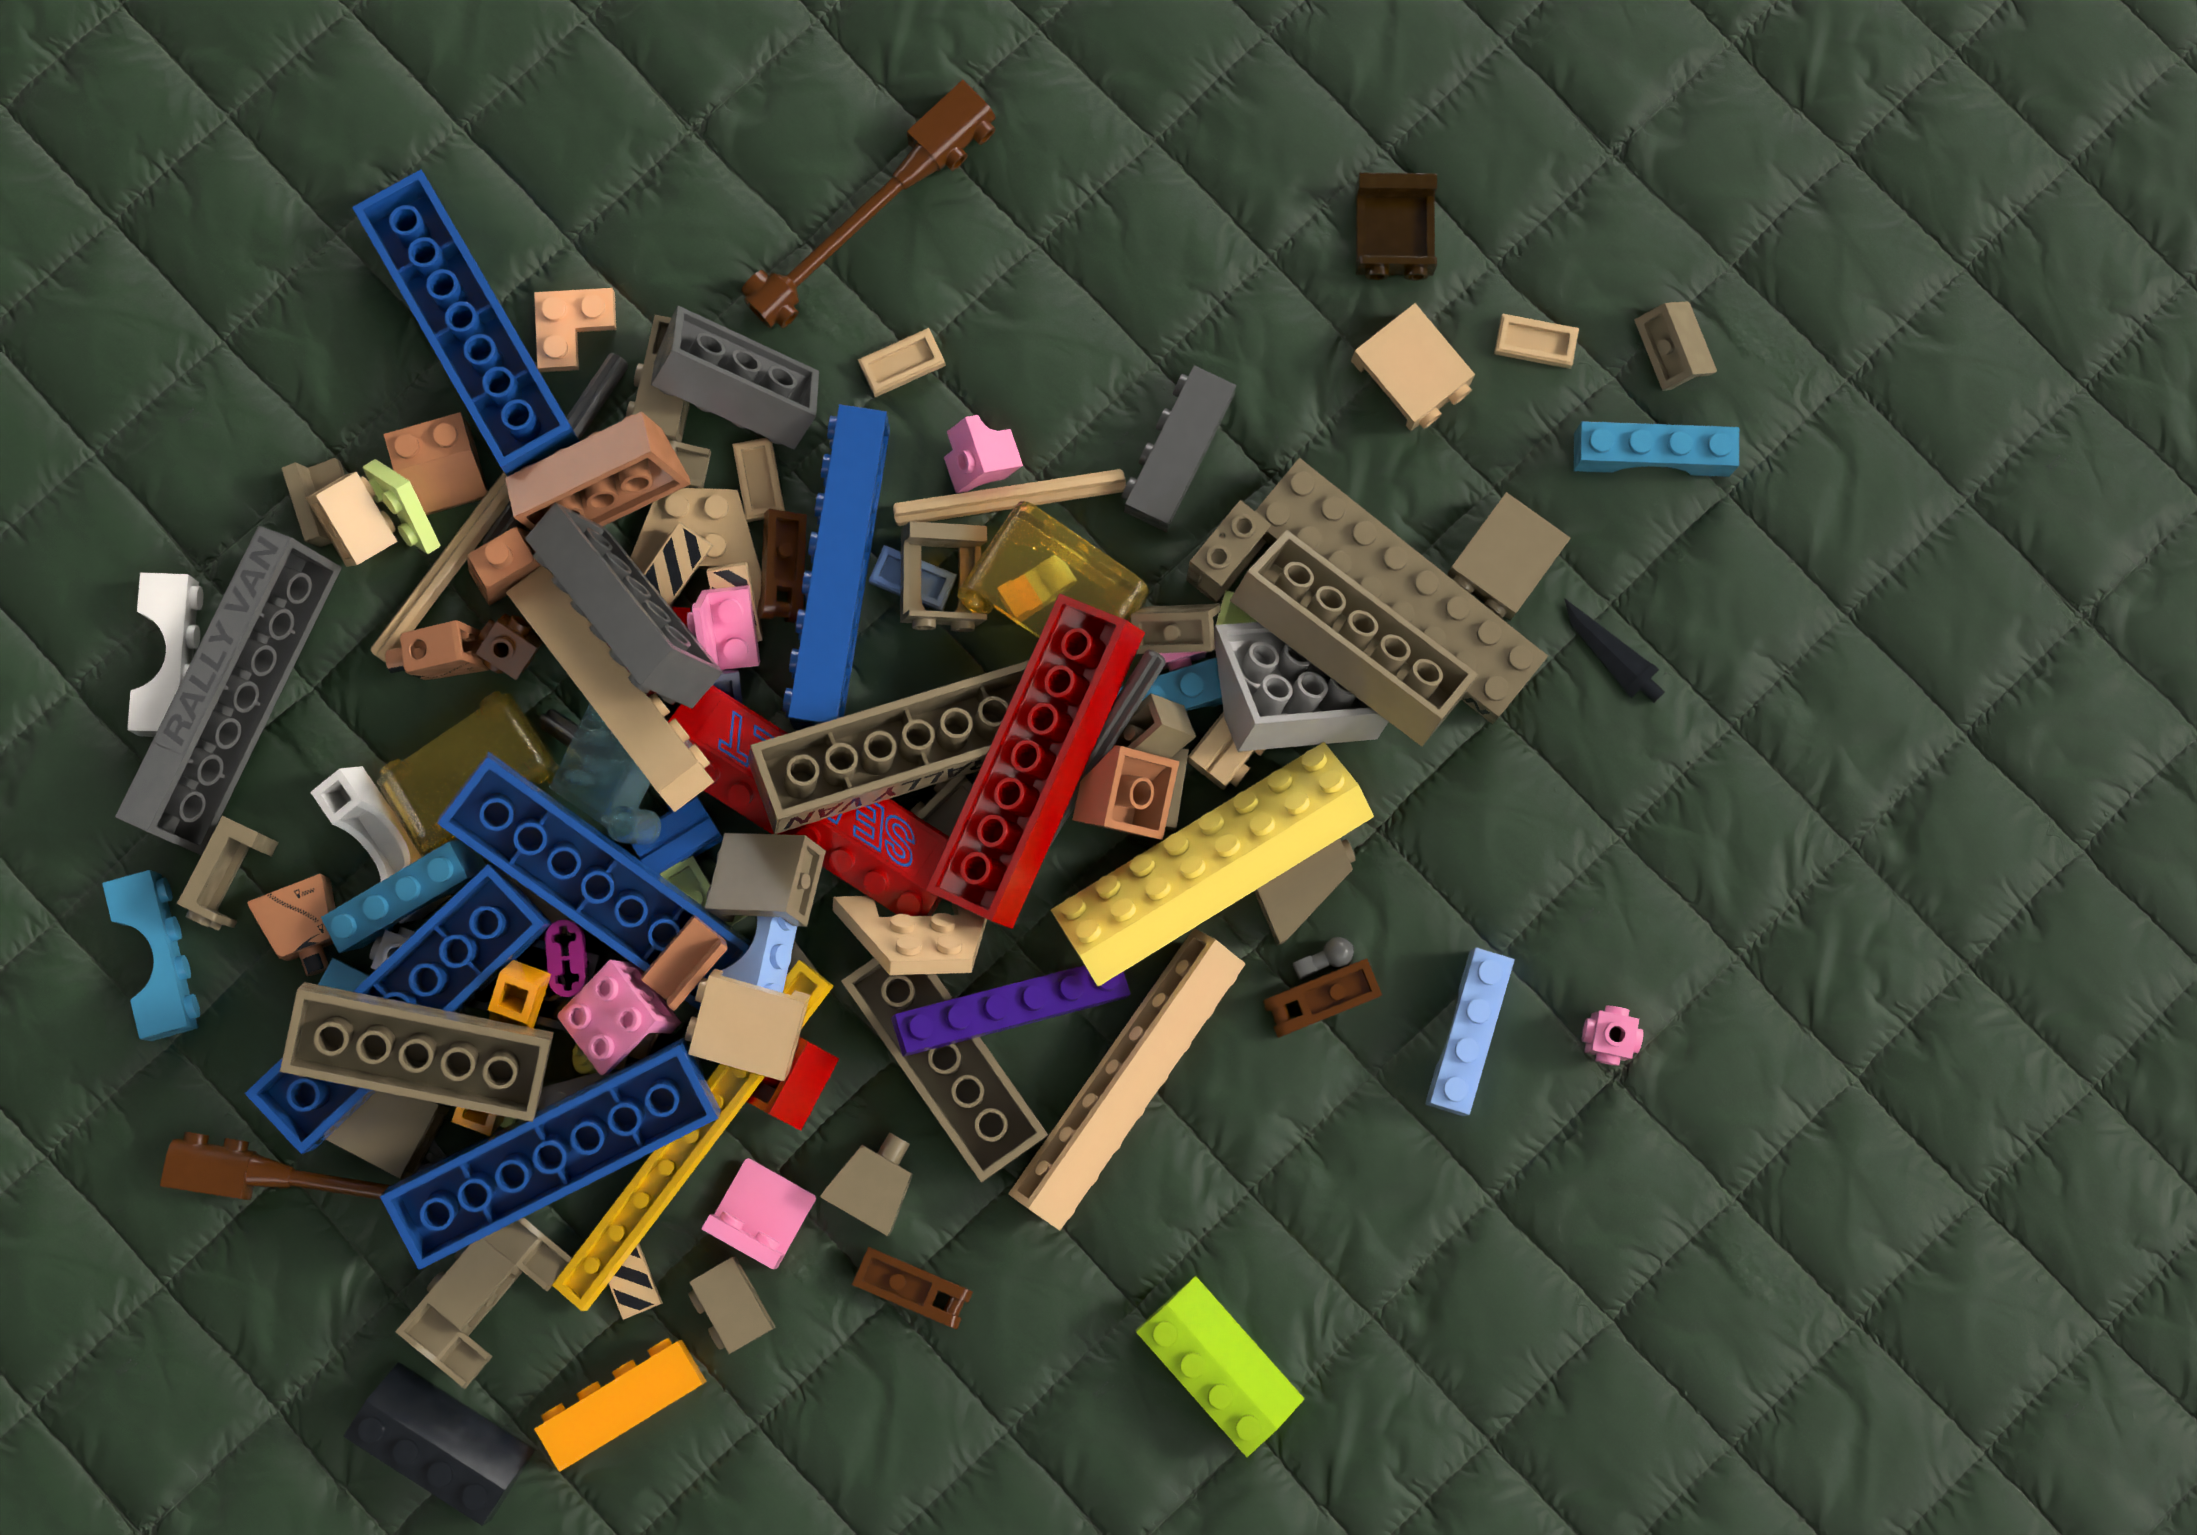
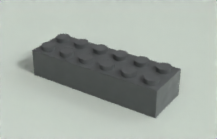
M555 502L525 538L535 550L533 554L534 559L553 573L552 582L560 590L571 596L573 599L570 602L571 606L580 615L589 619L592 623L589 627L591 632L611 647L609 651L610 656L621 666L629 670L631 675L628 678L634 686L644 693H648L650 690L656 692L664 701L671 705L678 702L693 708L723 671L607 528Z

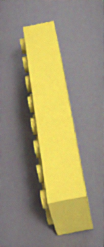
M1323 742L1279 770L1274 771L1258 783L1238 793L1235 797L1214 810L1204 814L1183 829L1170 835L1152 848L1137 855L1108 875L1103 876L1082 891L1067 898L1064 902L1052 908L1051 912L1099 987L1372 819L1374 815L1359 784L1326 743Z

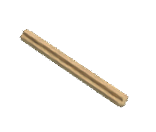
M1117 469L899 502L893 505V513L896 525L904 526L909 521L930 522L1121 493L1125 489L1126 480L1123 470Z
M504 471L372 645L370 651L383 662H386L385 653L387 650L401 647V634L415 630L466 562L467 555L475 550L509 503L510 499L505 479L507 475Z

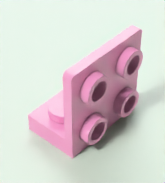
M750 586L702 590L696 603L692 605V612L687 614L688 630L693 636H696L698 642L721 670L759 666L761 661Z
M609 960L557 1015L560 1022L600 1075H608L648 1033L671 1034L681 1024V1021L671 1008L667 1006L662 996L641 980V976L644 973L632 962Z
M747 1158L715 1214L708 1216L702 1230L767 1267L777 1269L815 1203L816 1196L754 1160Z

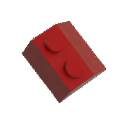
M799 1037L790 1073L786 1079L780 1081L765 1076L746 1102L801 1131L827 1081L831 1077L839 1058Z

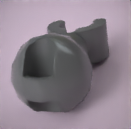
M1333 937L1326 942L1323 951L1294 962L1292 966L1299 980L1329 965L1335 968L1346 967L1352 960L1354 946L1345 938Z

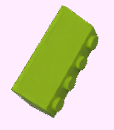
M1196 1276L1135 1330L1246 1457L1278 1430L1305 1399Z

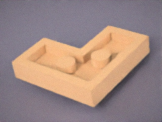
M613 288L534 292L537 368L540 372L579 370L577 332L616 330L615 292Z

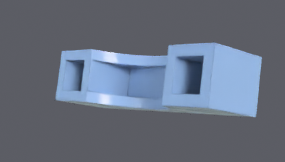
M757 916V929L751 946L740 960L722 970V976L783 993L798 926H792L781 917Z
M1477 947L1469 952L1459 986L1458 1001L1450 1032L1442 1055L1436 1065L1425 1105L1461 1116L1470 1115L1515 959Z

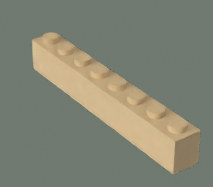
M541 565L509 589L506 594L669 807L676 812L714 782L704 769L710 762L696 744L689 749L684 744L690 738L675 718L669 723L664 717L670 711L657 694L654 693L648 697L646 693L631 683L628 678L631 673L610 656L609 651L611 648L591 632L589 627L592 623L571 606L572 598L552 582L553 574Z
M1194 928L1008 1194L1060 1231L1067 1220L1072 1217L1076 1207L1087 1191L1097 1181L1099 1174L1112 1155L1120 1148L1122 1141L1135 1122L1143 1115L1145 1108L1160 1086L1166 1082L1168 1075L1183 1053L1189 1049L1192 1040L1206 1020L1211 1017L1224 994L1234 984L1245 963L1216 939Z

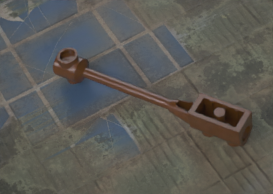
M964 80L960 81L907 131L908 144L913 149L892 174V178L787 276L773 272L768 275L764 270H760L747 280L741 292L745 296L744 302L755 316L768 328L773 327L776 323L785 328L792 323L799 314V311L794 306L799 302L797 287L900 191L906 190L935 171L942 170L945 166L951 171L956 170L968 156L963 150L968 144L975 140L979 145H982L994 134L996 128L991 123L996 117L989 105Z
M184 1132L183 1140L173 1139L170 1143L160 1183L161 1187L251 1200L254 1186L278 1188L295 1186L381 1200L380 1196L387 1187L391 1186L389 1184L295 1170L294 1167L259 1155L256 1151L248 1150V1141L225 1138L223 1146L208 1144L209 1135Z

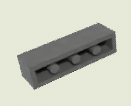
M1195 365L1189 376L1182 373L1172 394L1178 398L1172 410L1167 408L1163 410L1155 428L1161 432L1155 444L1147 443L1138 464L1144 467L1138 479L1130 477L1121 498L1127 500L1125 503V513L1164 532L1168 531L1235 395L1237 385Z

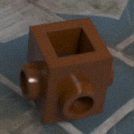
M505 613L496 622L490 619L477 637L483 643L476 654L483 658V664L490 670L498 674H503L504 672L517 680L526 671L544 642L536 633L531 631L532 626L526 620L516 615L510 617Z

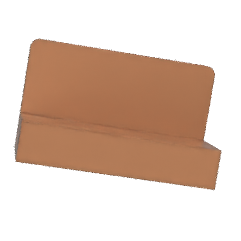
M693 915L644 972L641 980L667 1000V1006L675 1011L728 948L726 940L697 916Z

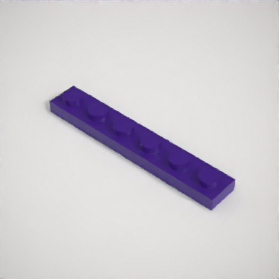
M1083 965L897 1013L891 1017L902 1056L905 1057L1126 999L1131 993L1124 972L1098 987Z

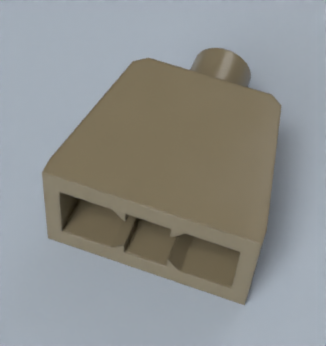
M889 1132L878 1153L862 1145L826 1187L820 1197L886 1236H890L913 1175L899 1166L910 1144Z

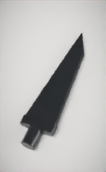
M1565 599L1571 626L1625 690L1624 692L1632 698L1641 690L1655 703L1665 693L1651 679L1659 669Z

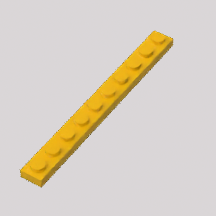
M798 960L786 976L783 993L792 995L796 990L810 994L803 1027L834 986L804 961ZM719 1064L706 1081L721 1109L719 1118L652 1152L552 1286L580 1311H588L765 1076Z

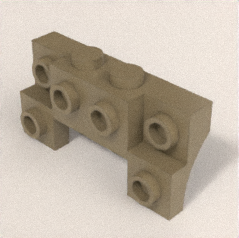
M655 315L644 364L638 363L635 371L634 386L638 387L636 400L629 402L626 417L642 411L661 427L690 478L691 484L686 487L704 488L711 451L707 448L682 443L690 402L676 396L666 395L659 388L651 385L654 361L671 321L670 317Z
M524 1217L458 1250L454 1256L456 1259L454 1264L446 1273L442 1271L432 1279L427 1287L429 1293L395 1331L464 1389L467 1388L493 1357L469 1337L471 1332L522 1272L548 1292L554 1281L572 1259V1257Z

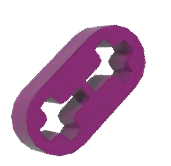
M561 919L549 926L545 936L548 973H551L549 984L556 994L563 997H574L588 983L586 939L584 930L580 925L571 920ZM567 926L568 932L575 933L576 935L575 941L569 942V956H564L563 944L555 942V935L562 934V927ZM565 961H570L571 973L579 975V982L572 983V990L567 991L565 984H559L558 977L565 975Z

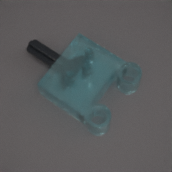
M589 704L579 725L555 709H549L546 714H542L539 719L541 729L568 747L549 788L606 827L609 836L614 841L648 846L654 843L661 831L660 819L655 812L638 808L650 782L592 705ZM689 740L684 742L688 749L693 746Z

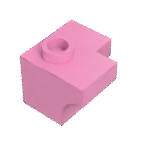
M979 415L965 417L947 431L953 450L944 456V460L956 493L968 492L980 485L1004 480L1023 466L1011 429L1002 431L992 430L981 421Z

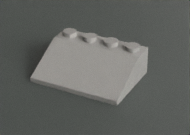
M1260 623L1215 625V651L1224 717L1238 752L1319 745L1323 742L1330 744L1378 739L1389 721Z

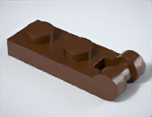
M768 509L764 513L761 594L757 609L759 618L771 620L776 616L783 617L785 622L796 623L799 609L803 610L802 584L805 569L807 514ZM777 591L787 592L786 602L776 601Z
M1366 958L1267 998L1262 1002L1266 1011H1271L1276 1023L1273 1029L1277 1038H1280L1381 997L1382 993ZM1297 1001L1302 1015L1291 1019L1286 1004Z
M871 1247L867 1248L852 1283L853 1286L954 1329H958L962 1320L959 1314L964 1302L969 1303L974 1292ZM938 1291L950 1295L944 1310L933 1306Z

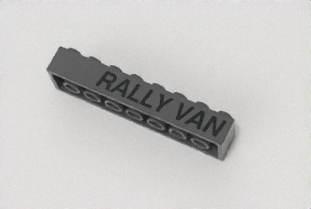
M258 525L115 816L116 818L199 855L203 854L342 569L341 566L289 536Z

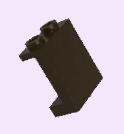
M1359 173L1356 182V275H1365V278L1369 280H1384L1389 275H1404L1405 279L1411 281L1424 280L1428 276L1434 275L1437 267V257H1435V193L1437 191V174Z

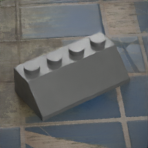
M677 306L654 361L651 385L659 388L666 395L676 396L694 404L704 412H712L723 417L739 428H747L765 436L775 444H782L795 450L816 417L819 371L683 307Z

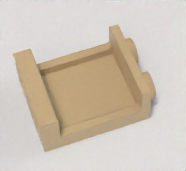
M1416 303L1358 347L1351 359V362L1360 372L1366 370L1406 417V426L1410 431L1419 425L1423 429L1427 428L1441 416L1442 413L1439 411L1441 407L1449 401L1453 405L1457 404L1472 391L1469 385L1475 373Z
M714 969L708 976V979L702 978L697 989L695 1001L700 1002L701 1006L698 1018L692 1016L687 1027L685 1040L691 1042L688 1055L784 1081L790 1073L810 994L796 990L792 995L722 976V970Z

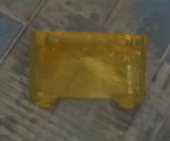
M1019 501L959 588L957 597L961 599L962 604L971 612L979 614L981 612L990 613L995 608L1039 638L1059 593L1131 623V614L1143 608L1149 594V589L1136 574L1040 508L1029 502Z
M496 691L488 695L480 702V709L403 761L400 759L393 760L380 769L381 777L378 779L377 784L421 857L444 845L450 839L452 841L459 840L437 824L439 816L488 751L532 783L540 784L547 780L551 785L567 774L511 693L502 695L500 691Z

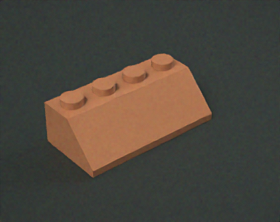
M642 411L635 415L627 416L621 422L602 431L592 433L588 438L578 443L559 449L553 455L534 464L527 465L520 471L505 478L513 517L531 531L555 502L601 526H605L691 484L688 474L662 428Z

